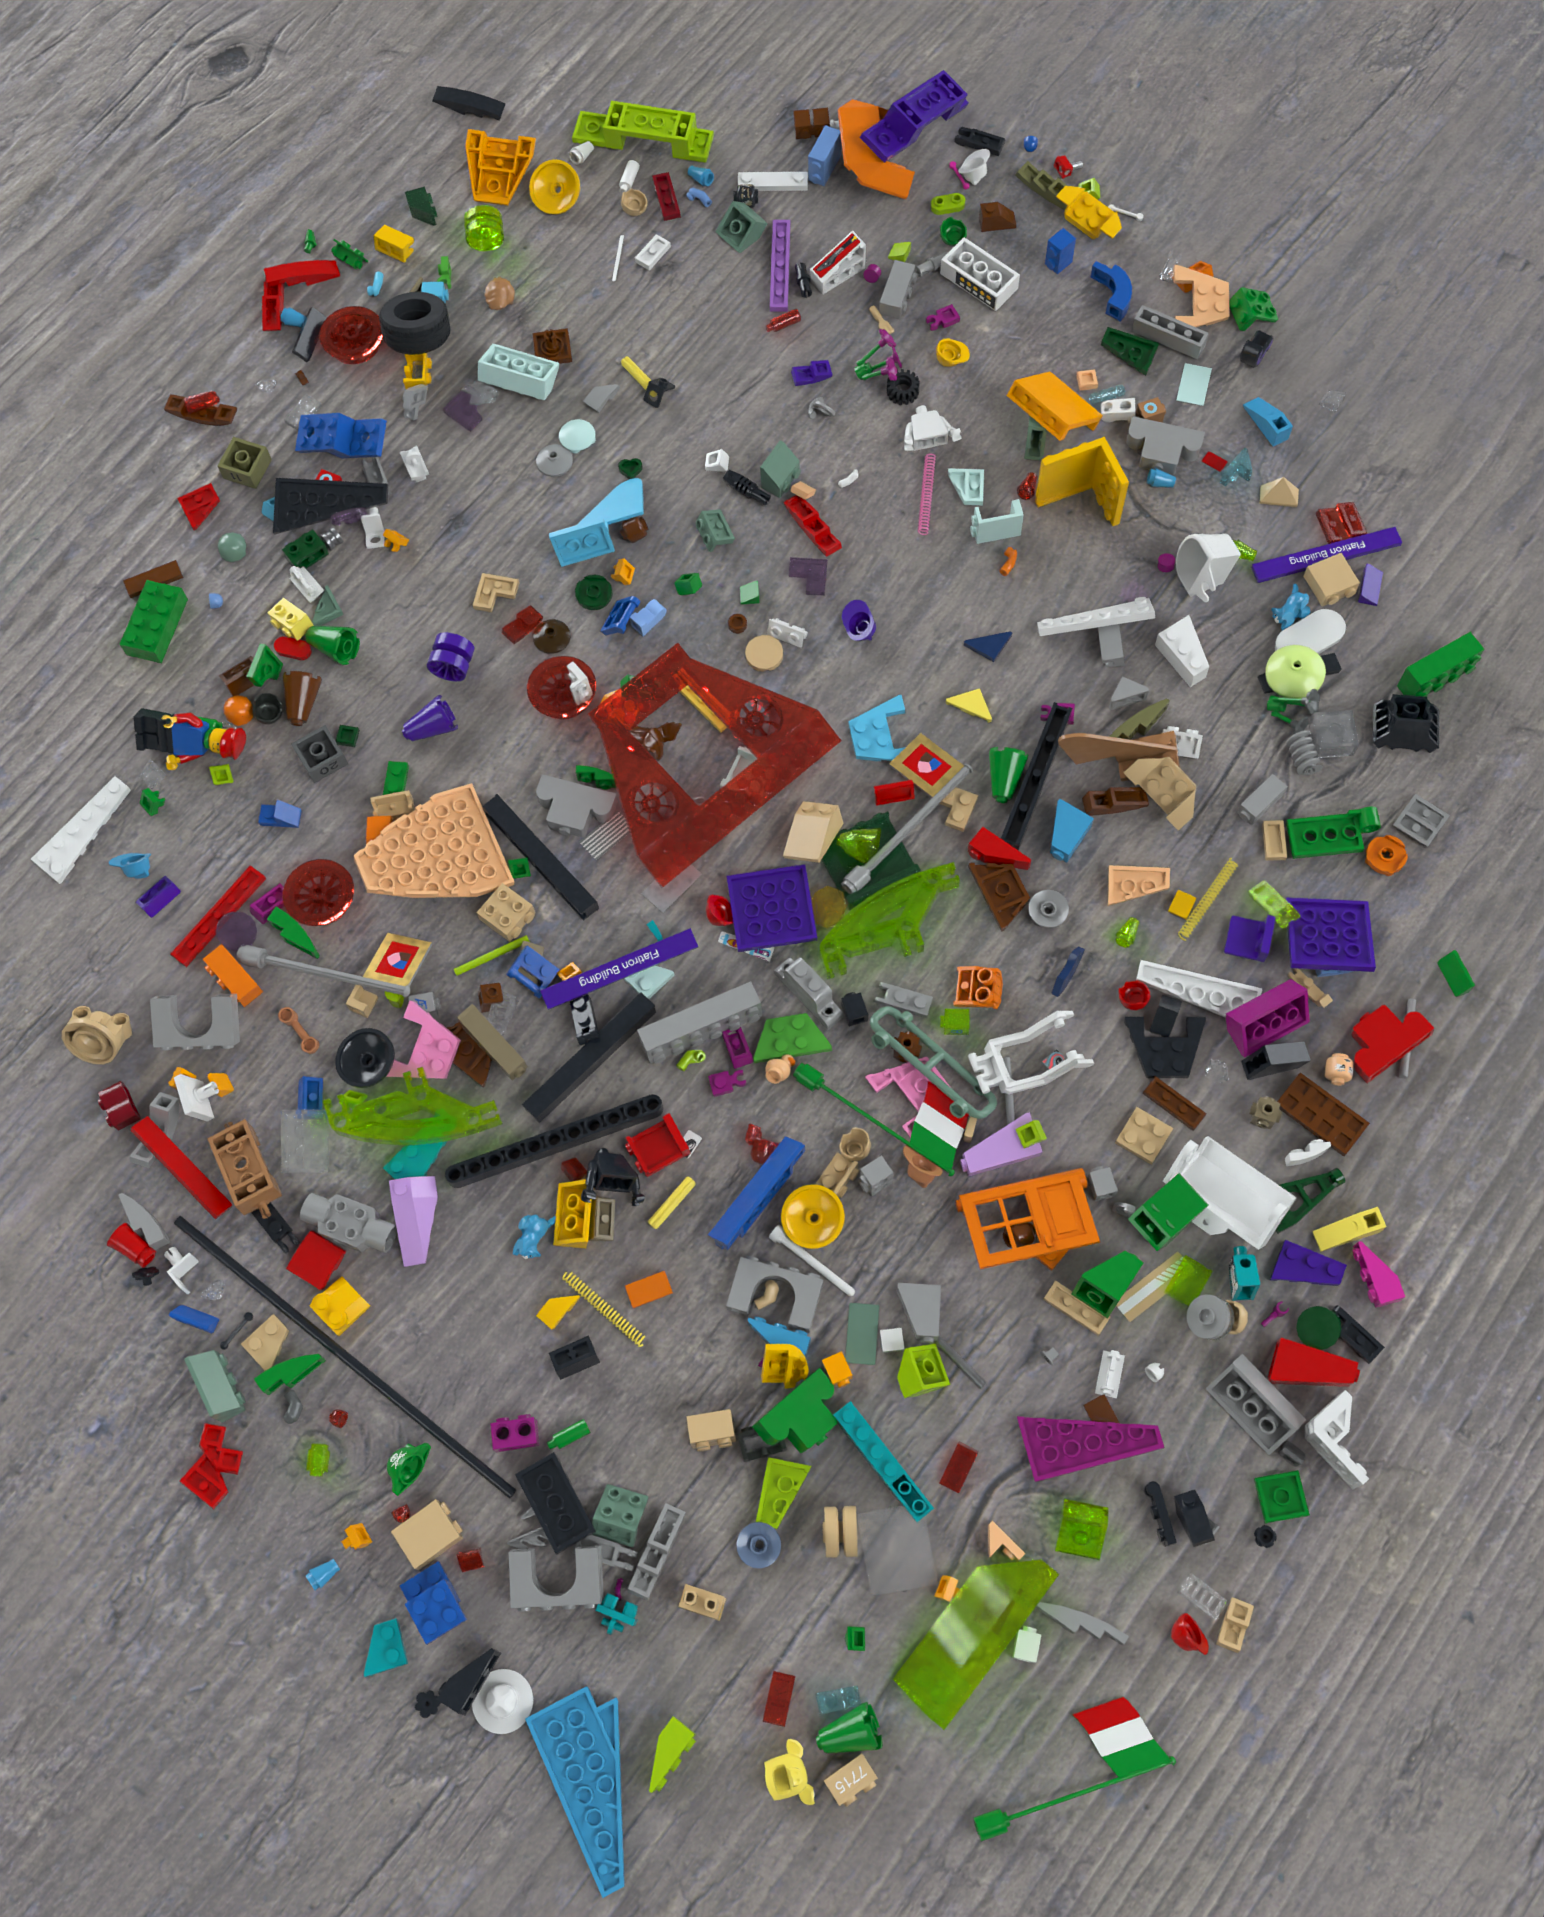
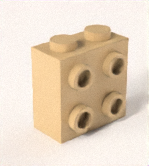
M1342 553L1307 566L1303 576L1321 606L1333 605L1339 599L1352 597L1356 594L1360 584Z
M503 883L476 912L479 920L509 942L513 938H517L524 925L530 923L535 916L533 905Z

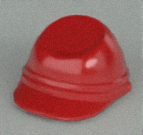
M709 895L706 905V915L709 922L715 926H728L732 924L731 903L723 896Z
M1188 1613L1181 1614L1172 1627V1640L1183 1650L1199 1651L1207 1655L1209 1645L1205 1635Z

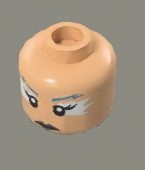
M1332 1054V1057L1326 1060V1079L1332 1081L1331 1084L1336 1086H1342L1345 1082L1352 1080L1353 1061L1346 1054Z

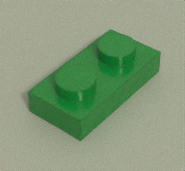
M388 762L383 795L405 791L409 770L408 762Z

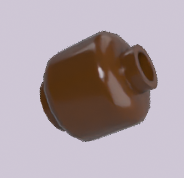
M636 516L622 522L620 533L624 540L628 539L631 543H635L647 536L649 528L643 517Z
M1026 1222L1010 1226L1017 1248L1031 1245L1034 1242L1036 1231L1031 1223ZM1005 1227L1003 1240L1009 1248H1012Z

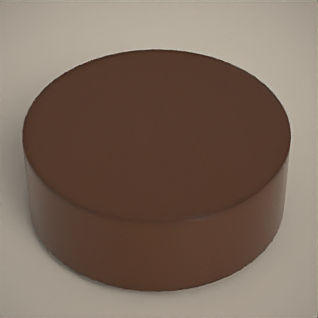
M742 614L730 616L728 619L729 630L736 634L744 632L747 628L746 617Z

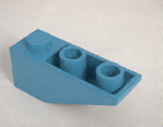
M1260 397L1243 404L1244 409L1273 447L1289 439L1293 425L1283 412Z
M760 1317L748 1318V1325L767 1344L794 1345L802 1351L806 1358L811 1338L807 1336L808 1333L797 1329L795 1332L786 1330L787 1326L775 1323L773 1326L767 1324V1320Z

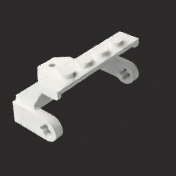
M1209 1136L1205 1137L1200 1147L1190 1140L1183 1147L1163 1180L1167 1184L1180 1173L1209 1204L1192 1221L1195 1225L1209 1235L1222 1234L1231 1230L1258 1250L1267 1244L1296 1199L1295 1196Z

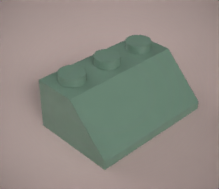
M211 1350L184 1359L210 1417L223 1423L246 1410L243 1405L246 1403L241 1391L237 1392L235 1384H237L236 1378L232 1372H228L226 1368L228 1361L223 1353L220 1354L215 1350Z

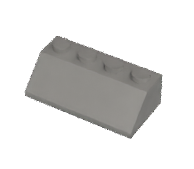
M1243 1354L1206 1388L1268 1455L1275 1451L1306 1421L1294 1406Z

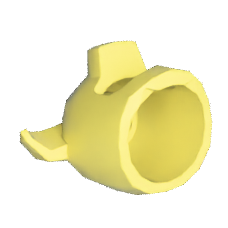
M788 1739L786 1743L787 1754L764 1762L767 1789L774 1801L799 1794L804 1804L813 1805L815 1804L814 1790L811 1785L807 1784V1772L801 1759L803 1747L797 1740Z

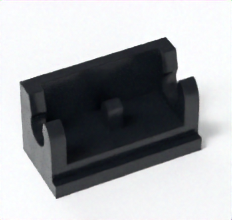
M589 1335L549 1352L555 1372L560 1380L600 1363Z

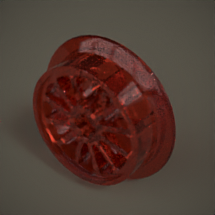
M360 306L345 307L333 312L323 322L319 334L320 343L324 350L345 364H360L370 360L378 352L383 339L379 316L372 310Z
M556 656L543 661L532 671L527 683V694L533 707L540 713L555 719H570L578 716L589 706L596 692V678L591 668L585 662L571 656ZM572 661L587 676L593 693L587 702L580 705L575 703L570 690L572 681L569 678L568 680L565 679V674H569L567 665ZM561 674V678L557 679L555 675ZM549 678H552L553 681H554V683L552 684V683L548 682L547 680H548ZM546 686L550 689H542V687ZM565 701H570L568 704H562Z
M327 859L311 860L298 866L288 876L282 892L283 904L288 914L302 924L309 926L328 925L339 920L350 907L354 897V883L350 873L339 863ZM320 877V883L316 884L314 878ZM325 877H331L325 885ZM310 880L313 884L311 888L305 885ZM338 880L339 884L332 887L335 881ZM301 889H304V890H306L307 892H309V894H299V893H300ZM333 895H338L337 900L330 901ZM298 900H307L301 904L298 903ZM323 906L327 910L325 913H322Z

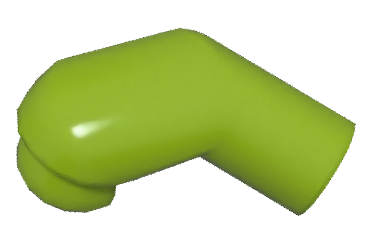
M698 1049L688 1050L676 1064V1067L684 1072L689 1064L704 1061L706 1054Z

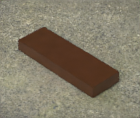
M174 560L125 579L123 582L129 597L134 598L141 594L146 580L169 584L182 579L183 575L177 561Z
M1156 1076L1142 1093L1192 1131L1197 1128L1207 1114Z

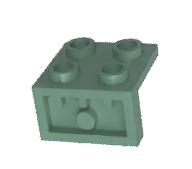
M606 1485L593 1517L592 1525L596 1532L591 1535L634 1547L638 1525L647 1505L648 1496L613 1485Z

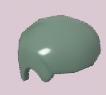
M230 532L220 537L218 550L220 556L225 561H239L246 555L247 545L241 534Z

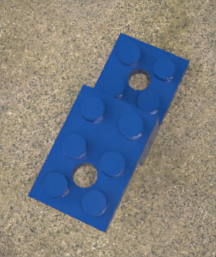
M341 413L301 415L295 451L299 453L328 452L342 459L381 457L387 421L382 418L354 420Z

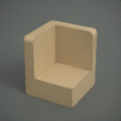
M355 985L346 1005L350 1011L368 1018L378 1000V996L364 990L360 985Z

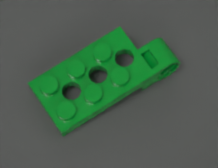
M1373 806L1348 810L1347 814L1287 819L1286 821L1293 859L1363 852L1364 845L1361 834L1375 832L1381 828L1377 807ZM1345 830H1352L1355 836L1348 837L1345 834ZM1325 832H1332L1335 838L1328 839L1325 836ZM1310 833L1314 835L1315 840L1308 841L1305 838V834Z

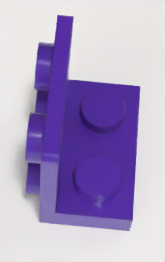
M1234 915L1231 916L1224 953L1265 962L1270 950L1276 917L1267 915L1265 921L1260 922Z

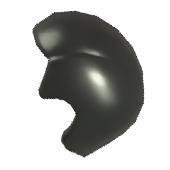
M262 693L254 699L253 715L260 723L273 724L282 715V703L276 695Z

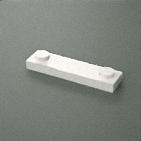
M738 172V185L753 184L758 191H808V172Z

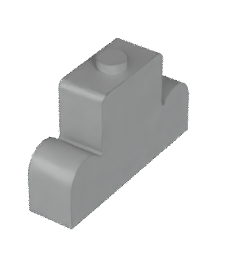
M1132 416L1126 443L1131 449L1143 448L1139 463L1140 468L1155 470L1157 468L1174 475L1180 456L1184 460L1191 462L1198 459L1205 432Z
M543 774L536 790L541 806L550 808L546 817L549 828L559 831V833L566 836L571 834L584 838L592 818L595 817L601 823L610 821L618 804L616 793Z

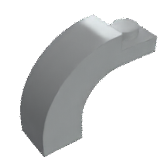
M160 1092L149 1105L150 1119L172 1140L179 1116V1098ZM142 1142L130 1155V1162L150 1168L157 1159Z

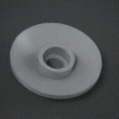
M559 444L544 447L536 458V464L540 472L551 477L565 474L573 463L570 450Z
M1042 890L1031 898L1028 911L1031 919L1037 925L1045 928H1054L1066 920L1069 913V905L1066 898L1059 892ZM1049 909L1052 913L1047 914L1044 910Z

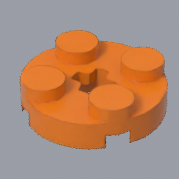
M1391 835L1374 838L1369 843L1365 852L1366 864L1375 872L1386 876H1392L1394 873L1399 872L1408 858L1404 843ZM1388 851L1391 858H1384L1381 852L1386 853Z

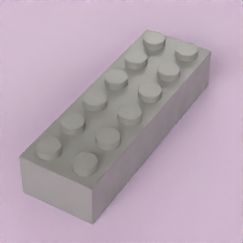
M750 981L642 1027L637 1032L649 1063H660L672 1054L679 1055L683 1053L686 1048L700 1046L707 1039L719 1038L725 1030L735 1031L742 1024L758 1021L762 1016L761 1002Z

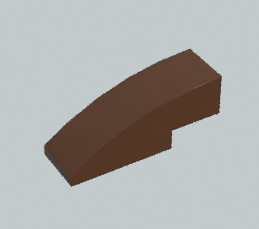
M1110 787L1107 791H1088L1082 797L1085 813L1089 816L1121 813L1149 806L1146 791L1142 787Z

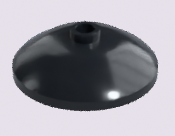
M363 1028L352 1032L342 1041L336 1053L335 1066L338 1075L348 1085L356 1088H367L378 1084L388 1075L393 1066L395 1057L393 1044L387 1035L377 1029Z

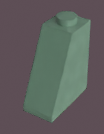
M1029 416L1024 459L1041 460L1044 455L1047 430L1031 416Z

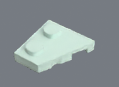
M948 468V476L963 504L983 506L984 470Z

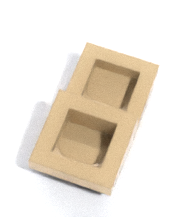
M1234 1597L1231 1598L1216 1645L1236 1653L1240 1652L1245 1631L1249 1626L1253 1612V1605Z

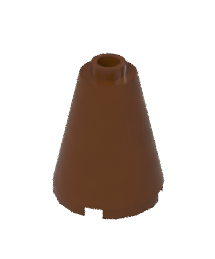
M290 671V675H287L286 672L283 673L287 720L291 722V725L302 726L304 723H307L322 683L320 676H317V679L312 678V673L302 671Z

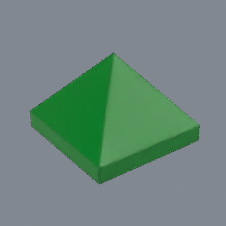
M528 858L508 860L509 870L513 879L531 876Z
M847 1627L845 1642L849 1651H865V1627Z

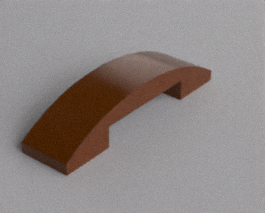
M170 394L164 410L172 415L195 423L224 426L232 423L237 407L224 404L214 407L189 402L187 397Z

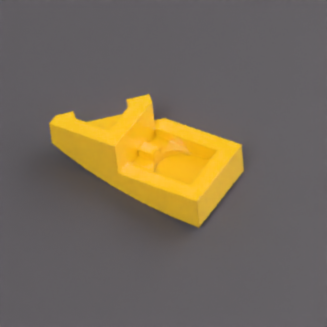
M580 1296L550 1298L536 1316L550 1329H555L565 1314L571 1311L580 1299Z

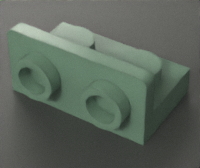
M721 509L701 511L695 524L708 551H713L716 545L732 544L735 538Z

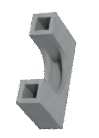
M216 994L211 997L212 1025L209 1031L202 1035L189 1033L181 1026L178 1019L177 995L155 996L151 998L153 1047H160L161 1050H172L173 1047H181V1050L193 1049V1046H201V1049L214 1048L213 1046H221V1049L234 1048V1045L240 1042L237 994Z
M752 1256L740 1257L726 1305L727 1310L748 1316L757 1288L768 1280H779L789 1285L795 1295V1302L788 1323L789 1328L810 1333L823 1287V1279H820V1276L814 1273H808V1275L801 1274L798 1269L787 1267V1270L779 1268V1265L774 1262L767 1261L766 1264L758 1262L759 1259Z
M601 1545L579 1546L575 1549L576 1579L572 1588L563 1593L550 1592L540 1584L536 1574L535 1548L511 1550L509 1552L511 1608H517L519 1612L530 1611L531 1607H540L542 1611L552 1610L553 1606H562V1609L576 1608L575 1605H584V1608H597V1605L602 1603L604 1599Z

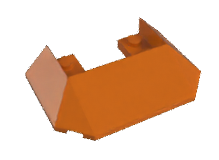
M854 99L850 100L838 109L844 166L848 171L852 170L858 176L856 180L861 185L907 199L915 172L889 161L884 163L860 138L864 131L884 119L888 110Z

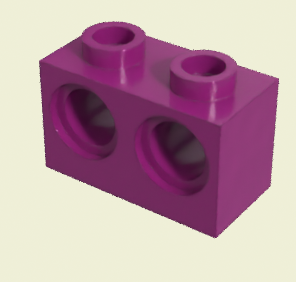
M530 1414L519 1415L518 1419L509 1420L508 1417L498 1418L495 1423H490L492 1446L496 1453L539 1446L537 1419L531 1417ZM530 1426V1434L521 1436L520 1431L522 1427ZM508 1429L509 1436L504 1440L499 1439L500 1431Z

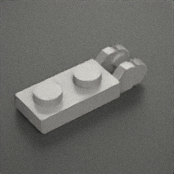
M593 1535L584 1538L574 1545L572 1554H575V1549L579 1546L601 1545L602 1564L612 1567L617 1566L632 1571L634 1566L626 1562L617 1561L619 1553H624L630 1557H637L638 1554L636 1551L622 1547L621 1544Z

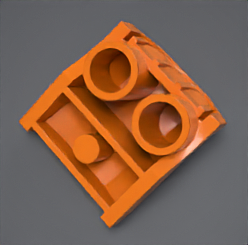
M979 966L957 967L958 982L956 1000L953 1001V1005L955 1007L998 1009L1001 1003L1003 988L1001 970L999 968Z

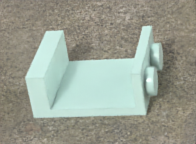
M1012 500L1009 515L983 520L979 507H975L974 515L971 516L973 526H970L972 537H975L976 543L1021 536L1024 514L1020 500Z

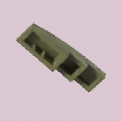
M1029 161L1017 171L1015 176L1029 188L1059 208L1066 209L1067 205L1056 198V195L1067 186L1059 177L1056 180L1053 179L1044 169L1038 171Z
M1167 698L1133 715L1109 737L1131 740L1137 732L1145 736L1167 710L1170 700Z

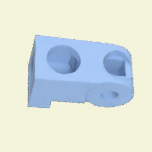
M653 599L645 608L631 615V626L644 636L662 620L667 610L657 600Z

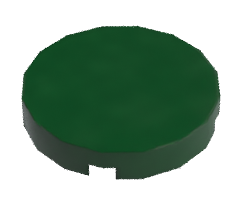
M596 574L584 577L581 582L577 583L575 588L577 602L584 609L600 610L606 607L613 596L610 582L605 577Z
M1313 1306L1304 1310L1298 1317L1296 1325L1297 1334L1302 1343L1319 1350L1328 1349L1336 1344L1342 1330L1340 1319L1336 1313L1323 1306Z

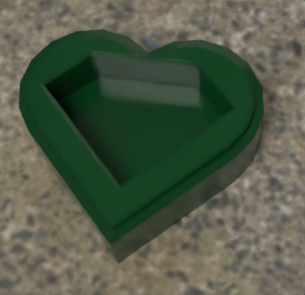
M637 458L631 460L623 459L618 463L619 472L628 479L635 478L643 468L641 460Z

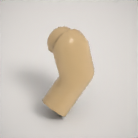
M774 1280L766 1281L764 1296L754 1300L758 1310L776 1301L779 1287Z

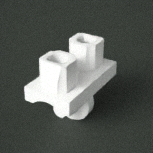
M415 446L408 451H401L400 455L411 480L416 482L425 480L429 472L418 447Z

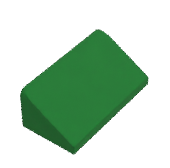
M1453 950L1437 962L1455 997L1469 993L1473 989L1475 983L1456 950Z

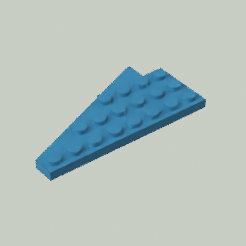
M586 1686L525 1718L600 1894L604 1898L625 1886L619 1702L616 1697L597 1707L589 1687Z

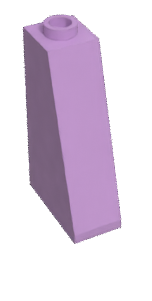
M1030 1112L1025 1113L964 1152L963 1159L960 1160L963 1172L967 1171L969 1177L1040 1156L1042 1154L1040 1143L1024 1149L1015 1130L1032 1121Z

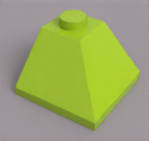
M936 1343L910 1347L904 1350L897 1376L904 1399L920 1396L950 1385Z

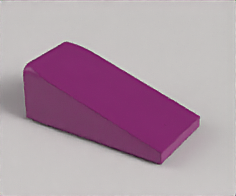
M279 883L250 905V913L264 925L268 922L267 919L274 908L282 909L294 895Z
M741 1027L735 1030L737 1033L728 1035L732 1032L730 1029L723 1031L722 1037L734 1069L753 1063L752 1054Z

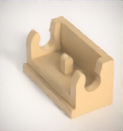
M409 790L370 798L374 809V816H391L392 820L395 821L404 814L408 815L415 810L414 801Z

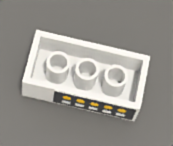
M965 237L941 259V275L995 311L1018 289L1020 274Z

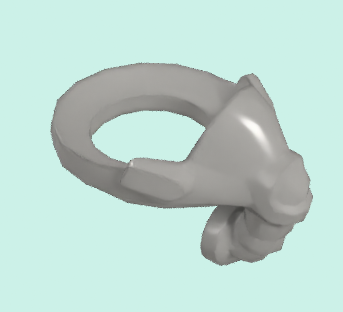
M823 397L815 398L809 405L808 415L811 419L816 417L815 409L830 417L836 414L832 408L824 404Z

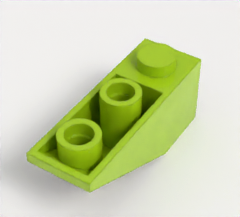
M675 1716L670 1719L658 1737L649 1788L650 1793H654L655 1790L661 1791L668 1781L665 1776L670 1770L674 1772L682 1762L679 1758L684 1750L689 1752L696 1742L693 1739L696 1733Z

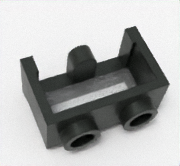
M752 1426L741 1429V1433L737 1434L744 1462L787 1451L785 1440L776 1445H768Z

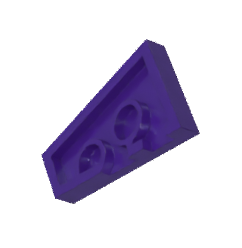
M1284 1240L1270 1280L1339 1286L1347 1265Z

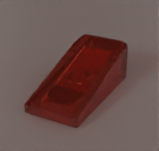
M959 1441L939 1484L959 1493L979 1451Z

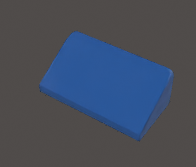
M303 1076L299 1080L297 1118L301 1120L321 1119L323 1078Z
M180 1305L169 1313V1316L174 1320L211 1334L214 1333L219 1322V1318L185 1305Z

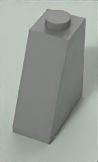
M898 1283L897 1293L915 1339L921 1340L923 1344H933L934 1341H938L941 1285Z

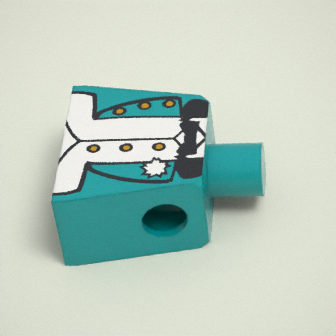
M1236 1246L1233 1248L1234 1255L1229 1264L1232 1301L1254 1300L1260 1287L1256 1258L1253 1254H1247L1245 1246Z

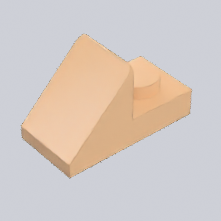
M993 1521L988 1525L989 1558L1002 1546L1004 1548L1002 1552L1011 1561L1015 1559L1018 1562L1025 1553Z

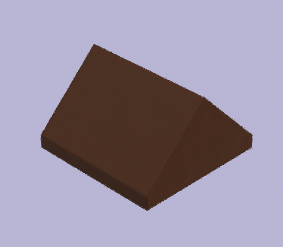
M252 656L219 675L232 696L240 695L254 686L246 677L254 659Z

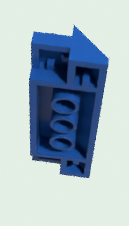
M786 1136L708 1234V1236L714 1239L715 1244L719 1248H726L728 1250L738 1236L742 1238L792 1175L793 1166L805 1152V1145Z

